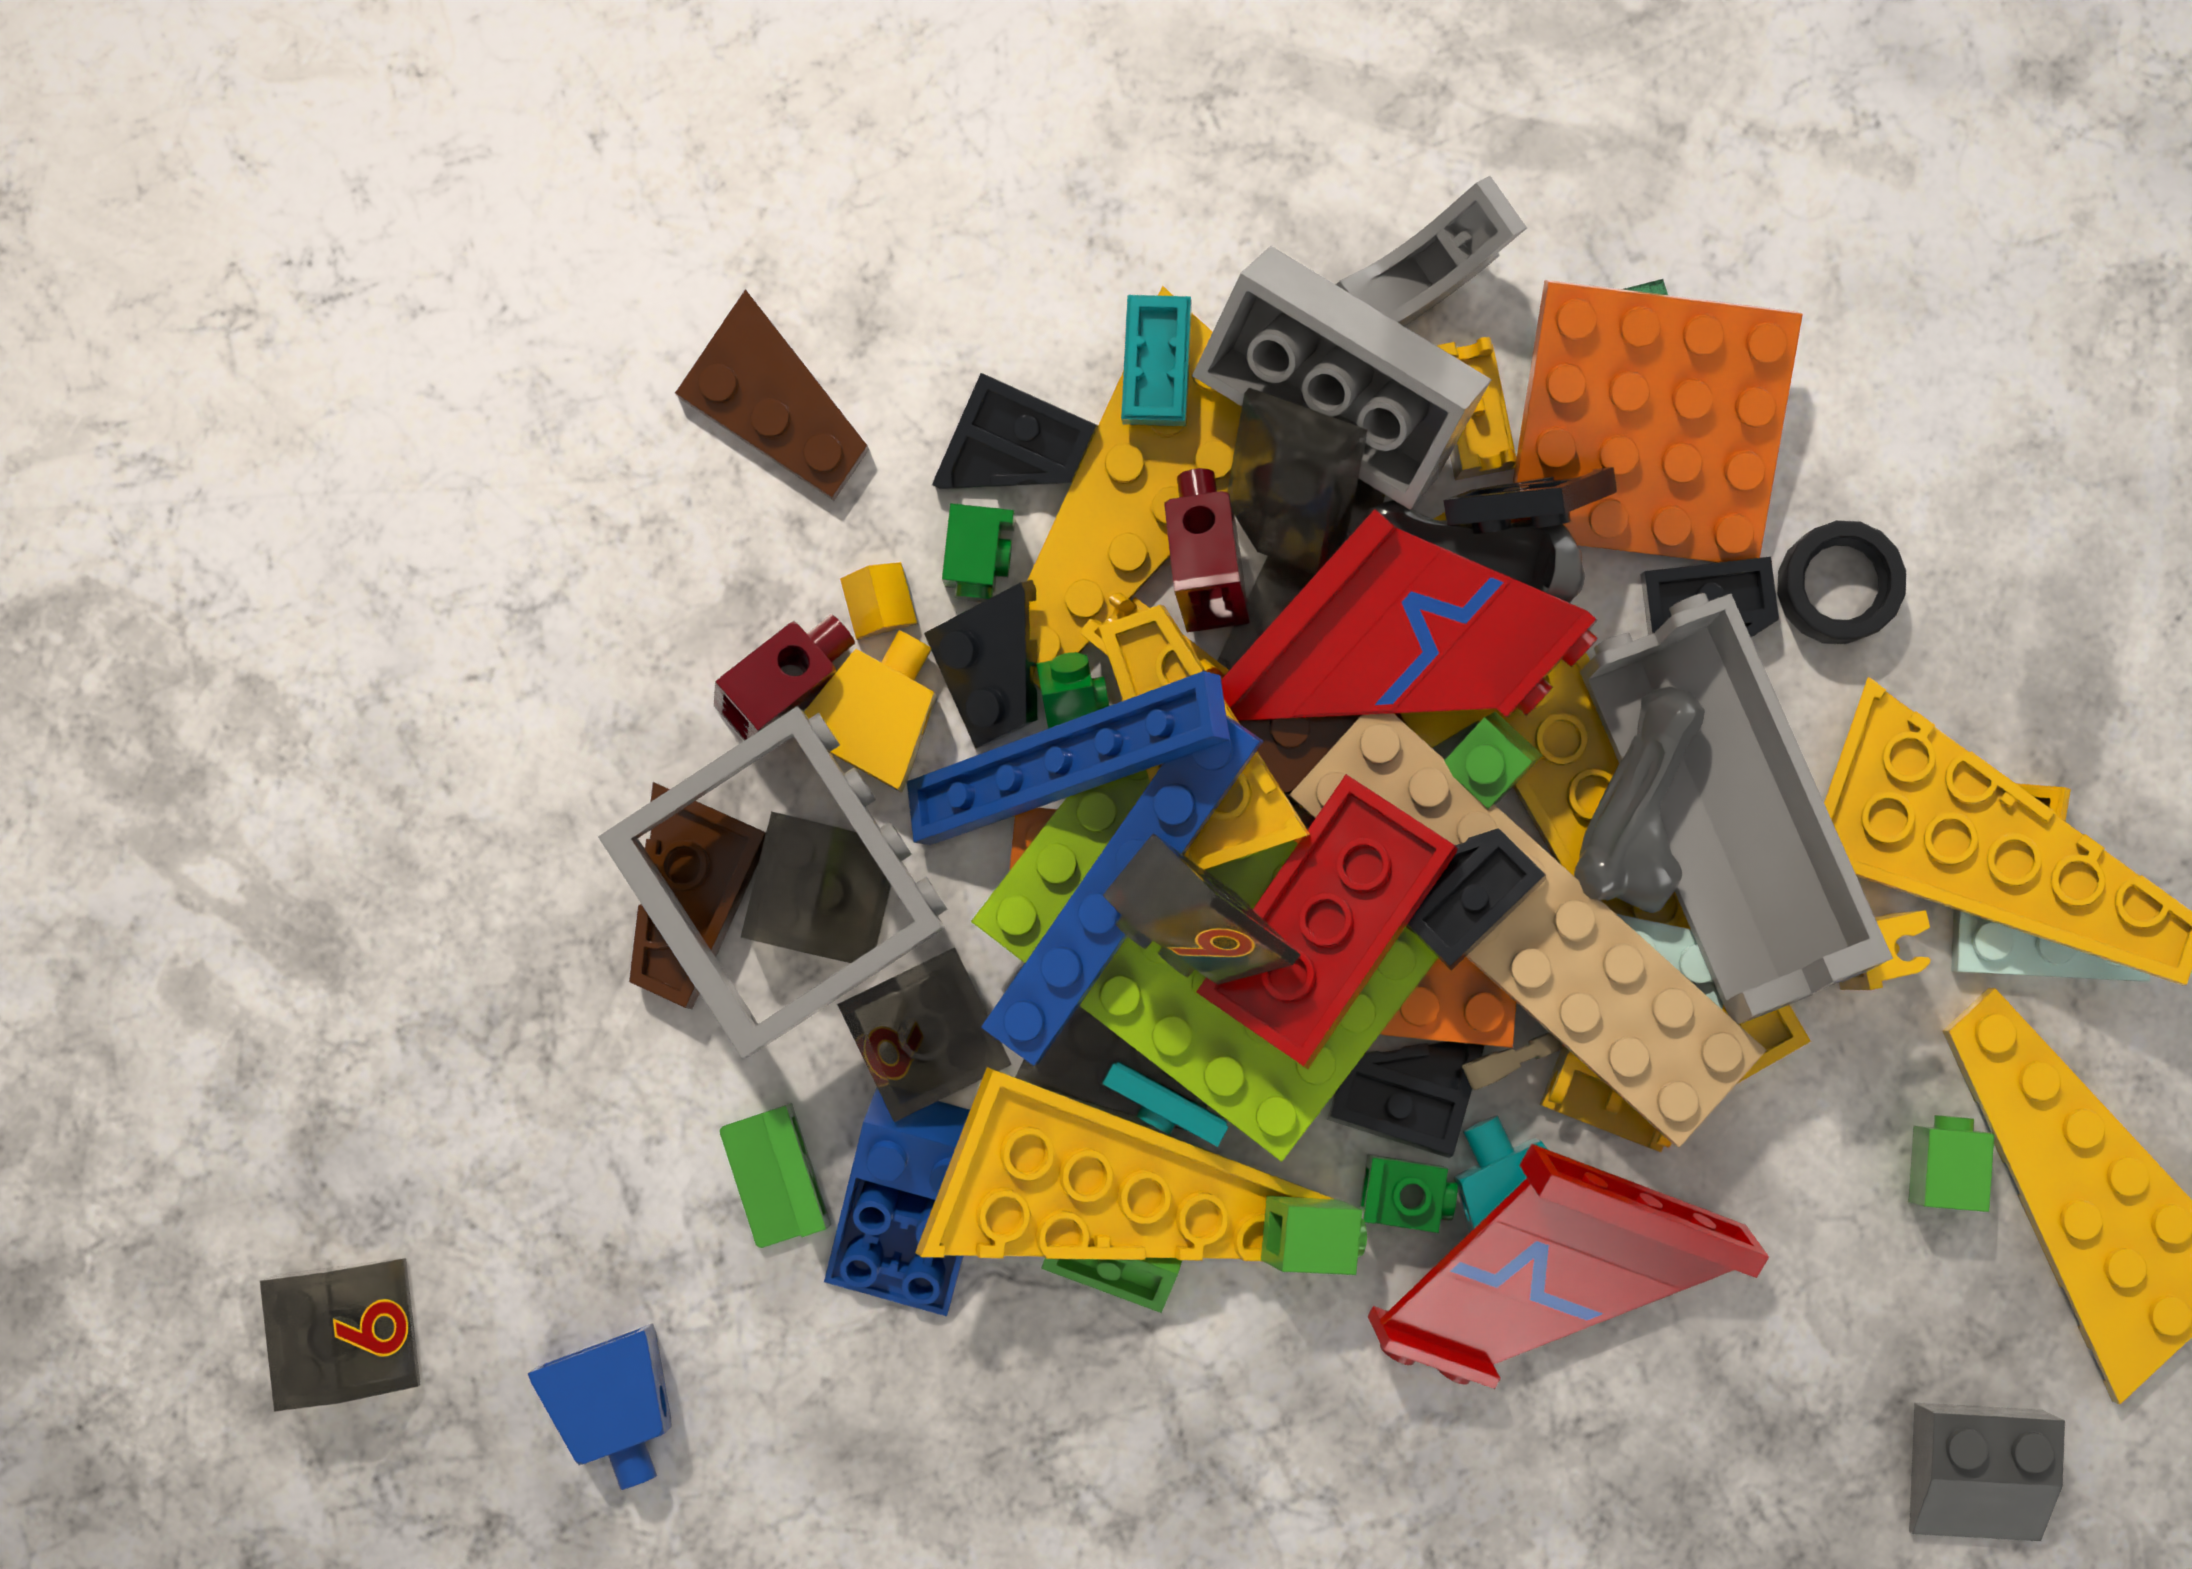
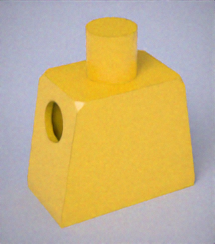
M899 630L881 662L855 649L804 713L808 719L819 713L833 732L840 746L831 751L832 755L902 793L907 784L906 781L909 779L937 696L932 690L914 681L932 648Z

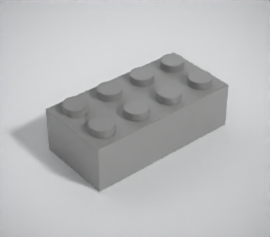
M1272 246L1267 248L1240 273L1192 374L1196 379L1409 510L1415 506L1437 480L1492 380Z

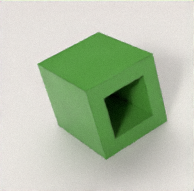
M1494 712L1484 717L1444 761L1453 777L1489 809L1493 804L1500 802L1543 755L1497 712Z
M1935 1115L1934 1127L1913 1126L1908 1202L1924 1207L1989 1212L1994 1134L1974 1131V1118Z
M1267 1196L1261 1261L1282 1272L1356 1275L1358 1257L1364 1254L1367 1244V1228L1362 1219L1361 1209L1338 1199Z

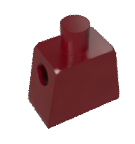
M1197 468L1184 471L1177 476L1179 498L1167 500L1164 502L1174 592L1186 631L1188 633L1249 624L1250 618L1238 532L1229 492H1217L1215 473L1210 469Z
M832 614L808 633L798 623L793 621L715 681L714 707L745 741L798 706L804 711L836 673V668L832 662L855 644V640L842 622ZM793 665L800 668L803 674L790 676L784 673L781 668Z

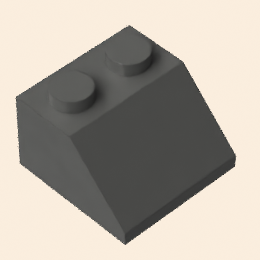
M1914 1403L1909 1532L1922 1535L2041 1541L2063 1487L2065 1420L2044 1410Z

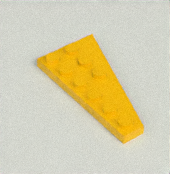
M1988 988L1942 1032L1974 1101L1979 1103L1992 1134H1994V1145L2002 1162L2007 1164L2020 1193L2017 1194L2057 1283L2059 1287L2064 1289L2080 1323L2078 1328L2087 1348L2092 1350L2105 1378L2103 1383L2112 1402L2120 1405L2192 1338V1200L1996 988Z
M987 1067L915 1253L920 1257L934 1258L954 1255L977 1256L979 1258L1037 1256L1046 1259L1145 1260V1258H1176L1178 1260L1203 1261V1258L1261 1261L1267 1196L1334 1198Z

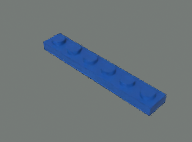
M1202 671L906 781L913 842L933 845L1230 740L1221 676Z
M1226 715L1230 740L1163 763L981 1026L982 1029L1031 1065L1035 1066L1040 1063L1263 743V740Z

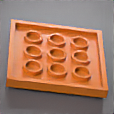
M1544 280L1512 483L1551 476L1554 477V480L1578 478L1593 472L1594 469L1614 467L1617 493L1570 511L1571 521L1564 524L1578 546L1719 563L1760 558L1803 314L1790 310ZM1530 517L1511 519V523L1531 519Z

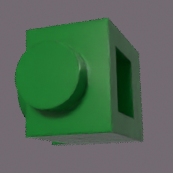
M950 503L942 581L945 587L955 588V598L984 602L993 597L996 577L1008 578L1012 540L1002 539L1001 532L1002 530L1014 531L1016 520L1014 510Z
M1077 652L1065 653L1055 657L1052 661L1036 663L1048 729L1109 706L1104 676L1091 678L1087 654L1084 655Z
M1367 1154L1359 1209L1362 1210V1219L1365 1223H1377L1439 1233L1441 1219L1453 1220L1457 1202L1458 1183L1447 1181L1448 1168L1444 1166ZM1409 1184H1417L1423 1191L1422 1202L1414 1208H1406L1400 1201L1401 1190Z

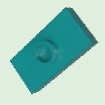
M1127 295L1121 415L1123 425L1186 426L1192 312L1191 296Z
M1118 1060L1116 1063L1112 1062L1102 1081L1103 1085L1142 1105L1136 1116L1169 1135L1175 1125H1178L1218 1147L1229 1128L1227 1121Z

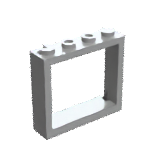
M798 706L598 836L742 1059L752 1056L945 929L938 915L948 910L927 877L916 883L902 861L912 854L893 824L889 822L880 828L866 806L876 799L856 768L854 767L844 773L834 759L831 751L840 746L833 732L819 713L808 719L804 711ZM792 737H795L915 922L758 1024L638 838Z

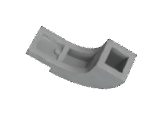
M1488 176L1476 182L1431 223L1401 246L1370 266L1340 280L1335 285L1405 327L1490 265L1500 256L1499 252L1525 231L1527 227L1492 177Z

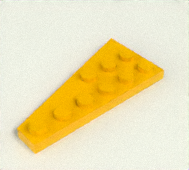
M1163 285L1158 296H1173ZM1192 312L1186 426L1123 425L1121 420L1123 370L1027 581L1033 580L1036 587V601L1029 602L1030 639L1037 640V663L1052 661L1055 657L1065 653H1081L1090 643L1079 633L1088 620L1096 619L1101 623L1107 621L1115 609L1110 604L1109 598L1115 593H1122L1128 599H1131L1170 558L1164 502L1172 498H1179L1177 476L1180 473L1197 468L1210 469L1215 473L1217 492L1224 491L1230 493L1285 434L1192 376L1213 332ZM1036 666L1033 672V683L1041 690Z
M1867 678L1824 801L1857 877L2182 986L2187 985L2192 971L2191 910L2143 875H2138L2105 851L2103 846L2086 834L2080 833L2054 814L2055 812L1975 753L1969 752L1917 711L1914 712L1886 692V689L1873 679Z

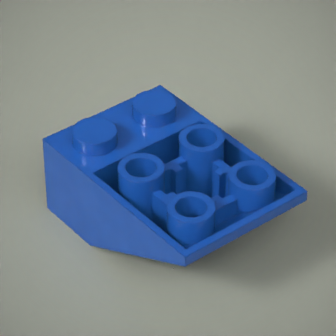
M877 1085L863 1121L824 1279L825 1283L943 1316L948 1315L964 1256L944 1255V1258L920 1257L915 1252L970 1109L887 1086Z

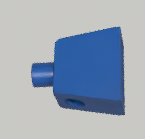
M653 1323L541 1364L528 1373L532 1386L578 1465L608 1456L620 1490L634 1487L657 1476L645 1441L665 1434L672 1427L658 1340Z

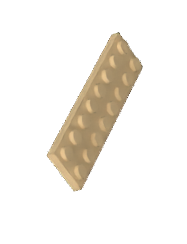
M1394 713L1361 715L1289 794V797L1315 820L1345 774H1347L1454 845L1465 843L1469 837L1499 828L1546 874V880L1466 957L1674 1146L1680 1148L1767 1050L1601 900L1591 899L1585 895L1579 880L1495 804L1487 809L1453 777L1444 761L1445 759Z

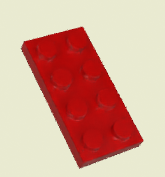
M1345 774L1308 828L1310 835L1301 838L1238 930V932L1247 935L1253 940L1255 944L1254 950L1240 957H1220L1196 991L1200 996L1306 1069H1309L1458 851L1453 843L1347 774ZM1232 939L1226 949L1235 948L1237 942Z

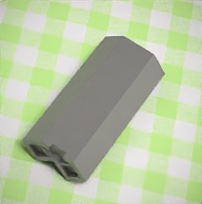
M1701 593L1669 608L1671 617L1653 634L1633 641L1630 633H1623L1594 647L1596 655L1584 666L1580 674L1619 763L1626 754L1634 736L1637 735L1641 698L1651 691L1666 687L1688 691L1705 710L1701 729L1687 745L1675 777L1661 801L1660 814L1671 853L1682 869V878L1675 891L1727 1014L1739 1025L1812 996L1813 993L1828 986L1868 972L1893 959L1732 594L1708 601L1706 594Z

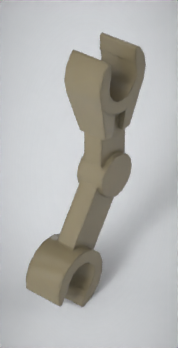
M1547 1032L1529 1040V1044L1516 1050L1509 1048L1492 1052L1462 1065L1471 1088L1475 1091L1505 1078L1508 1074L1522 1067L1520 1063L1534 1057L1535 1059H1540L1561 1050V1045L1563 1044L1551 1033Z

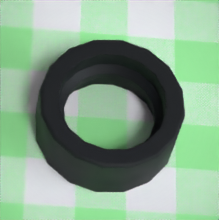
M1836 520L1809 531L1787 550L1778 570L1777 595L1785 616L1802 634L1821 643L1849 644L1879 632L1897 615L1906 595V568L1898 548L1882 531L1860 521ZM1832 546H1850L1863 552L1873 563L1878 575V593L1872 606L1862 615L1849 620L1832 619L1821 614L1810 603L1805 591V572L1810 561L1821 550Z

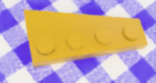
M1157 605L1098 626L1123 701L1206 671L1164 605ZM1224 700L1226 715L1239 723ZM1257 751L1178 863L1182 877L1310 835ZM1163 764L1146 769L1150 782Z

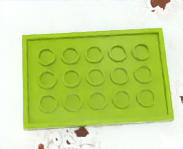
M1143 770L1066 797L971 922L1022 962L1026 963L1149 785L1150 780L1147 771ZM1294 840L1185 877L1181 876L1177 865L1079 1005L1281 1162L1438 959L1412 931L1405 927L1309 1069L1303 1067L1196 993L1220 957L1181 956L1167 947L1200 948L1196 944L1195 938L1200 932L1208 929L1222 928L1238 931L1297 846ZM1217 937L1213 939V944L1219 948L1226 949L1232 939Z

